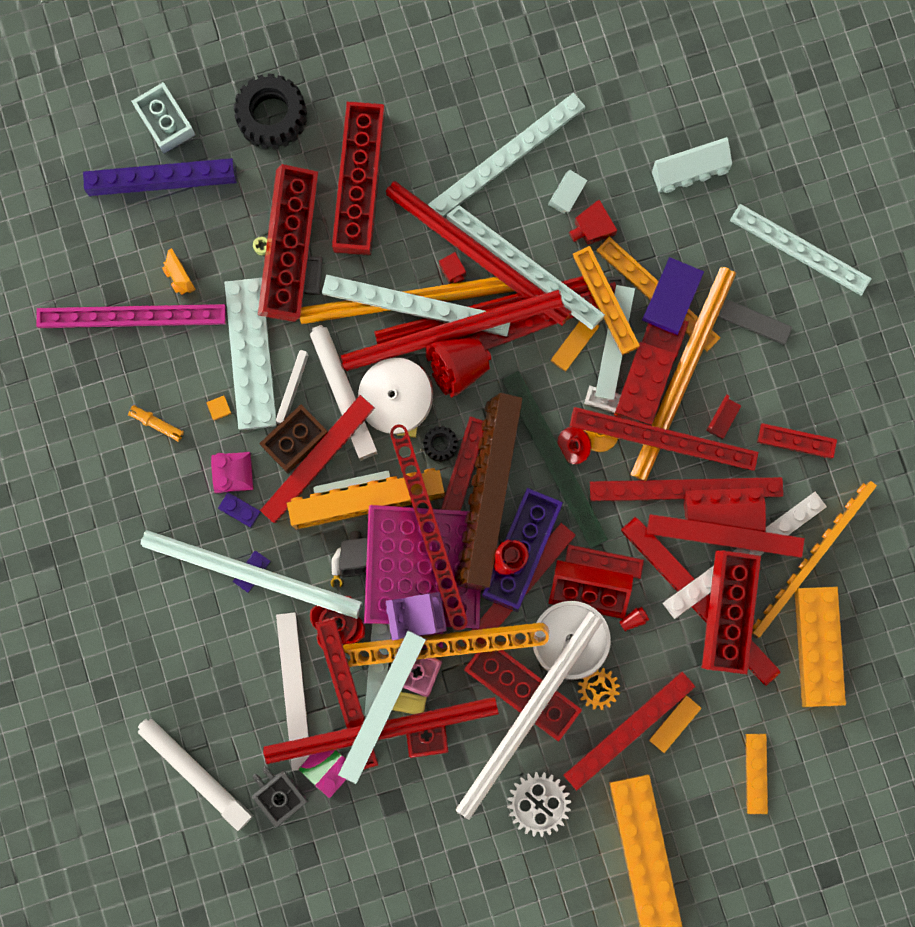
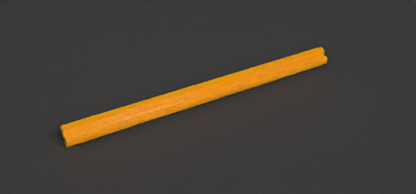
M720 267L652 426L669 430L736 276L735 271H731L726 267ZM643 445L630 475L639 480L647 481L660 448Z
M497 277L402 292L448 302L512 292L514 290ZM344 300L301 307L300 322L301 324L390 310Z

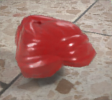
M517 540L502 542L495 553V571L499 574L507 575L521 570L529 558V551L526 546Z

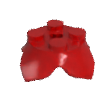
M317 605L310 610V621L316 630L315 622L333 617L337 621L342 619L343 627H339L338 630L343 645L355 644L363 639L365 625L359 617L356 619ZM317 633V642H318V644L320 645V647L322 648V645H321V642H320V638H319V635H318V633Z

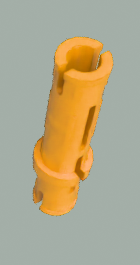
M136 405L131 407L130 410L132 411H129L128 416L143 422L142 425L150 426L177 442L182 439L180 436L184 435V431L153 416L152 412H146Z

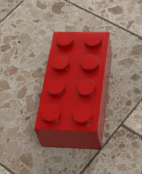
M639 342L640 347L637 348L614 417L652 425L676 354Z

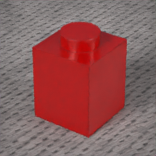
M455 252L439 260V267L449 284L460 283L464 280L466 271Z

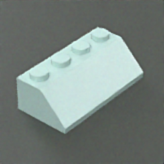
M726 137L656 160L652 175L659 193H669L674 191L676 187H688L694 181L700 180L702 182L710 179L712 175L718 174V176L728 173L732 166L728 138Z

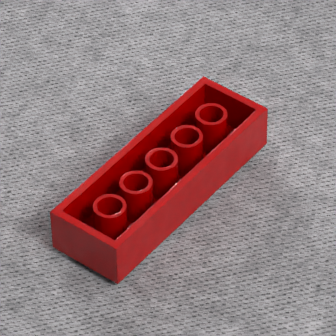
M716 551L702 662L703 669L739 674L748 673L761 556L730 551Z
M503 650L476 653L464 669L466 673L519 713L523 711L543 681ZM556 690L534 724L559 742L582 709Z

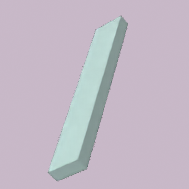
M616 285L614 295L629 323L635 288ZM609 328L607 330L595 397L614 401L622 354Z

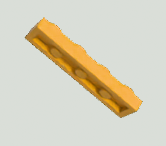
M746 734L747 814H768L766 734Z

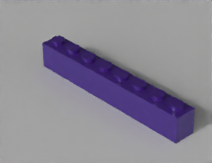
M233 158L83 171L84 190L88 196L237 183L236 165Z

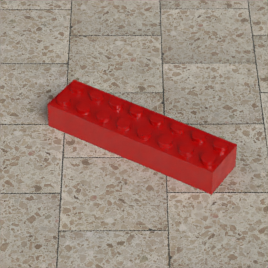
M347 101L332 241L334 253L371 256L385 121L384 104Z
M281 164L276 170L258 308L259 316L295 322L300 318L318 171Z

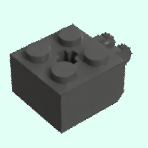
M264 766L262 770L271 781L265 785L261 777L255 773L252 777L261 789L252 797L273 825L278 827L308 803L309 800L285 770L275 777L268 767ZM278 793L280 795L283 794L285 797V802L283 804L282 802L278 803L276 801L278 799Z

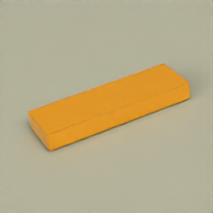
M579 321L552 357L551 362L566 372L598 330L599 325L597 324L591 330Z
M686 695L649 741L665 753L701 710V707Z

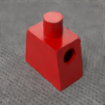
M598 200L575 218L577 228L570 231L569 235L574 242L583 237L586 244L590 245L607 239L609 236H615L617 229L601 201Z

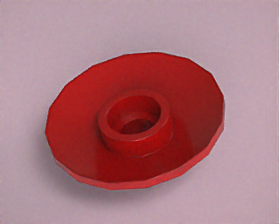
M573 427L564 429L557 441V448L561 458L570 464H581L587 460L592 448L591 439L587 432Z

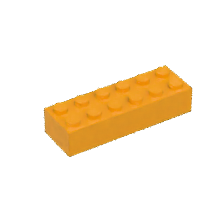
M838 587L798 588L795 591L802 707L846 705Z

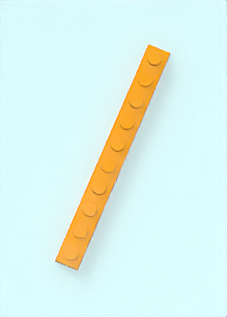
M872 481L867 484L863 483L856 491L859 493L855 499L851 498L845 505L847 510L844 514L839 513L833 521L835 523L833 528H828L821 536L824 539L820 545L816 543L810 550L812 555L809 559L804 558L798 566L800 568L797 574L793 573L787 580L789 585L785 590L781 588L776 594L775 598L777 600L773 605L769 604L763 611L765 616L762 620L757 619L753 624L752 635L756 639L760 638L873 492L877 486Z

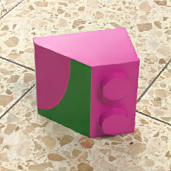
M337 750L312 754L298 768L328 798L346 780L339 776L346 758Z

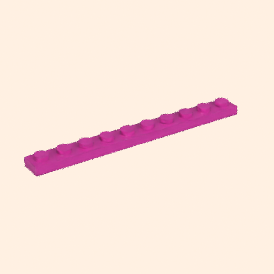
M226 305L37 308L36 327L226 324Z

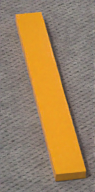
M609 236L596 252L651 300L659 281ZM688 309L684 320L689 321L686 330L689 336H691L699 318L690 309ZM713 330L704 347L706 352L721 338Z

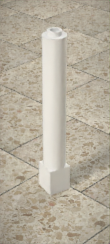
M320 325L312 329L310 337L340 412L343 415L356 398L328 328ZM364 421L351 436L360 461L378 454Z
M152 718L150 720L145 719L140 723L138 733L201 793L237 831H240L254 815L227 792Z

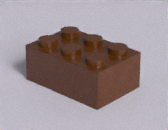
M301 404L259 444L289 474L307 457L328 431Z

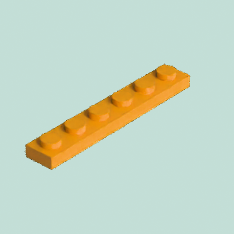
M588 246L573 253V258L599 310L605 314L604 320L621 354L624 355L639 348L640 345L591 247Z

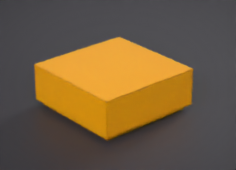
M224 395L206 402L214 421L232 414Z

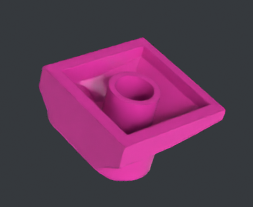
M251 452L217 453L212 455L211 467L215 494L254 490Z

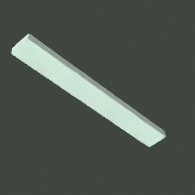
M739 204L730 219L734 224L859 295L863 294L872 279L742 204Z
M410 631L407 632L339 772V776L355 784L357 783L423 647L425 638Z

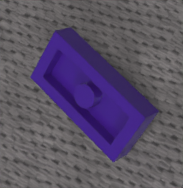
M228 492L218 507L222 512L252 528L261 513L258 509Z
M254 551L246 563L266 570L271 561L257 551ZM237 578L232 581L248 593L255 585Z

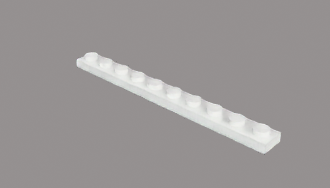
M814 492L767 526L766 532L788 536L827 506L818 494ZM740 548L733 551L758 556L765 553ZM714 566L663 602V605L674 619L711 592Z

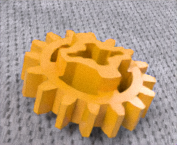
M602 668L601 672L597 670L590 676L582 678L584 680L583 683H578L582 689L577 692L583 694L580 700L586 699V707L592 704L593 710L597 706H599L600 710H603V705L609 708L611 707L610 701L616 702L614 695L620 694L616 691V688L620 687V685L614 683L617 677H610L611 671L606 674L605 668ZM598 676L597 681L588 683L591 677ZM605 678L609 680L612 688L606 686ZM600 683L601 688H604L607 692L603 691L596 694V690L590 686H597ZM586 689L592 693V700L587 696ZM603 695H610L607 700L599 702Z

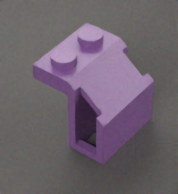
M440 592L386 601V611L389 618L392 640L405 638L408 631L418 636L447 631Z

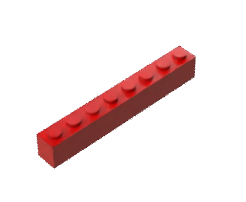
M680 672L567 770L563 776L577 791L696 686L683 672Z

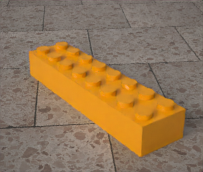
M435 468L424 470V473L421 475L429 500L445 498L440 470H435ZM416 472L407 473L410 477L416 474ZM397 476L386 478V481L381 483L378 480L367 482V486L362 487L359 484L348 486V490L333 489L329 491V494L325 495L314 493L310 495V498L306 499L296 497L287 503L291 526L295 530L367 515L369 505L394 507L412 505L404 478L398 479ZM414 484L411 491L414 495H420L423 488L420 484Z
M646 774L609 782L640 927H682L650 776Z

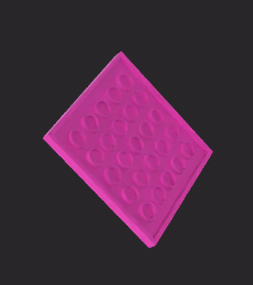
M369 505L364 623L389 624L386 601L440 592L414 508ZM417 508L421 514H425L428 509ZM433 509L455 579L456 571L460 567L458 557L460 551L463 550L462 535L467 528L465 518L468 511ZM430 521L423 525L424 531L428 533L432 532L435 528L434 524ZM436 540L431 541L429 544V548L432 551L439 550L441 546L440 542ZM443 559L437 560L435 567L439 570L444 569L446 561ZM444 578L441 581L442 587L450 588L452 580ZM457 586L468 621L465 628H479L480 590ZM441 596L446 627H452ZM450 597L447 600V604L450 607H455L458 604V599ZM460 615L455 616L453 623L457 626L462 625L464 618Z

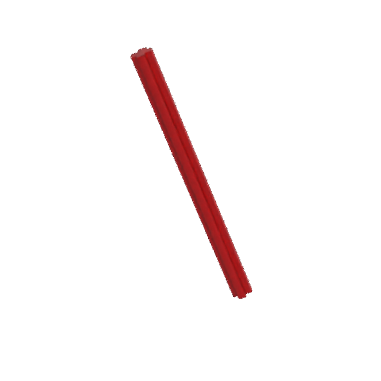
M393 181L386 189V195L525 299L546 294V292L398 182ZM563 306L544 313L563 326L571 317L572 312Z
M583 276L561 281L577 294L590 291ZM516 293L468 307L489 311L526 299ZM423 318L374 331L377 344L446 323Z
M559 290L343 354L341 355L342 365L346 371L426 348L434 342L456 339L563 307L562 295Z
M487 698L387 720L378 740L498 715L496 698ZM362 726L265 746L263 749L266 764L353 746Z

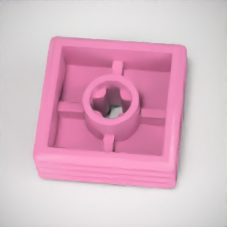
M436 658L416 659L403 688L429 697L442 661ZM417 667H420V671L423 672L422 676L418 675L417 678H415L414 673H412V670L417 669Z

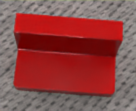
M728 394L723 398L706 429L707 432L722 440L741 408V405L729 399L730 396Z

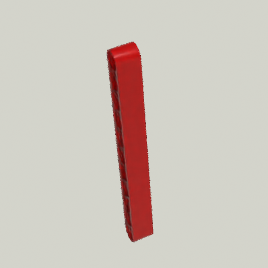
M398 424L392 427L390 436L450 625L455 630H462L467 626V616L408 431L405 426ZM396 428L404 429L405 435L402 439L394 437L393 432ZM403 446H407L411 450V454L407 458H403L399 454ZM409 465H413L417 469V473L411 477L405 473V469ZM414 484L422 486L423 491L420 495L412 493L411 488ZM420 503H426L429 509L427 513L421 514L418 512L417 506ZM430 521L434 524L435 528L432 532L428 533L424 531L423 525ZM433 540L440 542L441 546L437 551H432L429 548V544ZM439 559L446 561V567L442 570L435 567V562ZM444 578L452 580L450 588L442 587L441 581ZM450 597L458 599V604L455 607H450L447 604V600ZM458 615L464 618V623L459 626L453 623L454 617Z
M634 517L621 529L626 538L677 592L695 580L654 535L647 534V527L637 517ZM709 594L691 606L706 623L710 603ZM751 640L748 669L767 686L781 672Z

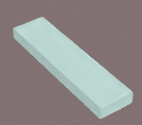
M389 471L314 486L313 489L314 493L325 495L329 494V491L333 489L348 490V486L359 484L362 487L367 486V482L378 480L379 483L385 482L386 478L390 477Z

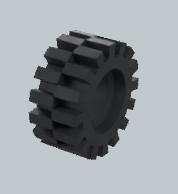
M435 426V428H431L425 434L423 446L425 453L430 459L443 462L444 460H450L449 458L455 455L458 440L454 431L452 432L450 428ZM437 437L447 439L448 446L445 450L438 451L434 448L433 442Z

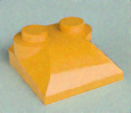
M172 248L169 249L166 261L163 262L165 266L162 269L167 278L171 276L174 281L171 283L176 294L180 292L181 295L186 292L191 293L196 289Z

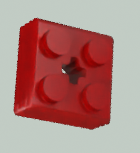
M445 726L428 729V733H432L429 741L421 738V734H424V731L406 734L409 757L414 758L448 753Z

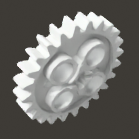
M535 772L534 778H532L528 773V780L525 781L521 777L522 784L514 783L517 789L510 790L514 796L507 798L509 801H512V804L508 805L507 808L513 809L509 816L516 817L513 820V824L519 822V830L523 827L526 828L525 834L531 830L533 837H535L537 832L543 837L544 831L551 835L552 828L558 831L557 824L564 826V823L561 821L562 818H569L564 814L571 811L570 808L566 807V804L571 803V801L565 800L569 792L563 793L566 786H558L560 779L553 782V775H550L547 779L545 772H543L541 777ZM537 784L543 787V793L539 796L534 795L532 792L533 786ZM528 792L538 801L542 799L543 806L551 811L553 816H549L541 808L535 809L536 804L525 793ZM552 797L557 798L559 802L558 806L554 809L549 808L547 805L548 800ZM522 800H528L531 803L528 811L520 809L519 805ZM538 813H543L546 816V820L542 824L535 822V816Z

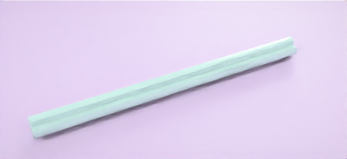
M148 530L144 532V537L141 539L142 547L356 619L362 610L363 604L361 601Z

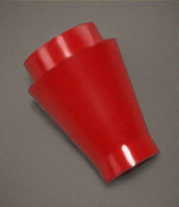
M641 606L640 608L636 607L619 622L626 632L629 629L647 624L646 622L650 619Z

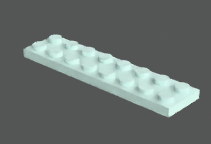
M262 278L225 282L239 431L277 426L267 317L258 315Z

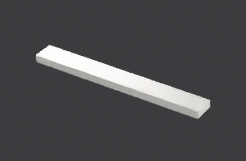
M295 612L276 615L289 741L309 737ZM310 755L291 759L292 771L299 770L298 768Z

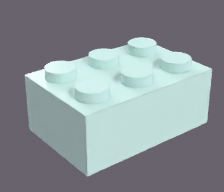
M164 82L131 101L163 154L195 136L191 125Z

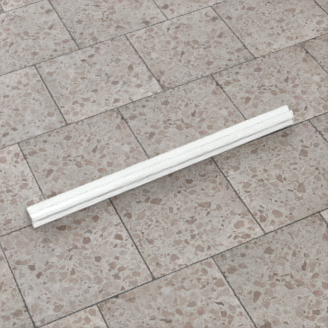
M591 612L587 614L455 810L459 814L470 820L603 622L602 619Z

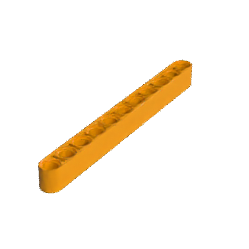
M533 623L420 636L426 639L424 645L428 649L425 651L421 650L417 659L542 646L549 640V628L544 623ZM543 631L546 635L544 637H537L535 633ZM523 633L526 638L519 640L515 635ZM502 635L506 640L499 642L496 637ZM482 637L486 640V643L480 644L476 639ZM404 638L343 645L345 653L350 656L347 659L349 667L393 662ZM464 640L467 645L460 646L457 644V641ZM444 642L447 644V647L440 648L437 643ZM385 648L389 654L383 655L379 649ZM360 651H367L370 656L364 657Z

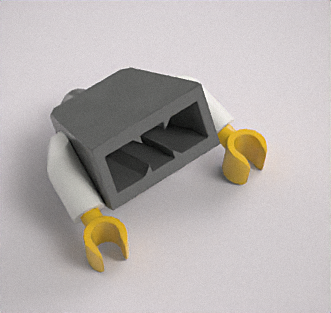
M350 532V540L342 541L341 548H338L332 558V575H334V578L331 580L332 587H334L335 579L340 581V587H342L344 583L342 578L366 575L367 538H361V532Z

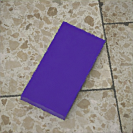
M669 257L642 321L678 335L704 271Z

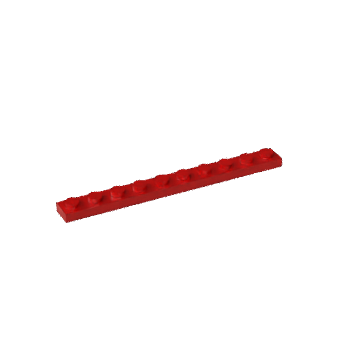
M577 407L573 408L569 426L750 471H755L759 453Z
M783 478L590 482V502L684 500L685 491L763 488L764 498L783 497Z

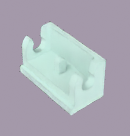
M569 170L564 175L548 205L561 213H569L587 180Z

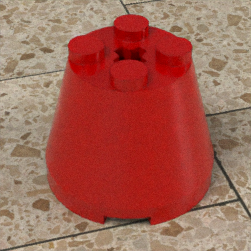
M478 335L438 341L426 347V357L428 361H431L433 370L432 376L440 390L445 395L450 394L451 398L459 395L490 369L489 360L492 359L491 354L487 349H484L481 338Z

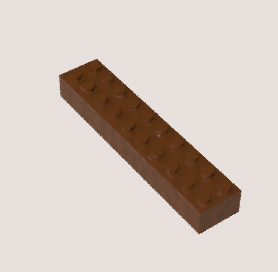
M499 393L487 401L485 405L487 415L482 423L483 437L480 438L478 444L480 454L476 458L475 467L477 471L472 479V486H474L473 494H470L468 501L470 511L466 514L465 518L467 528L462 535L464 545L458 557L460 567L455 574L456 585L459 587L477 591L490 587L522 404L521 397Z

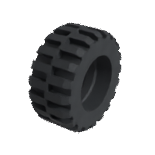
M262 74L258 75L256 80L251 78L247 81V86L243 85L240 88L241 94L238 93L235 98L234 116L241 133H243L247 141L251 140L252 144L256 147L261 145L262 149L268 150L269 146H271L273 150L279 149L278 146L280 145L284 147L289 146L288 142L291 140L295 142L298 139L297 134H302L304 130L303 125H306L307 109L298 86H294V82L290 79L286 81L282 75L274 77V74H268V77H263ZM279 99L287 104L288 112L282 121L274 125H263L255 121L254 111L264 100Z

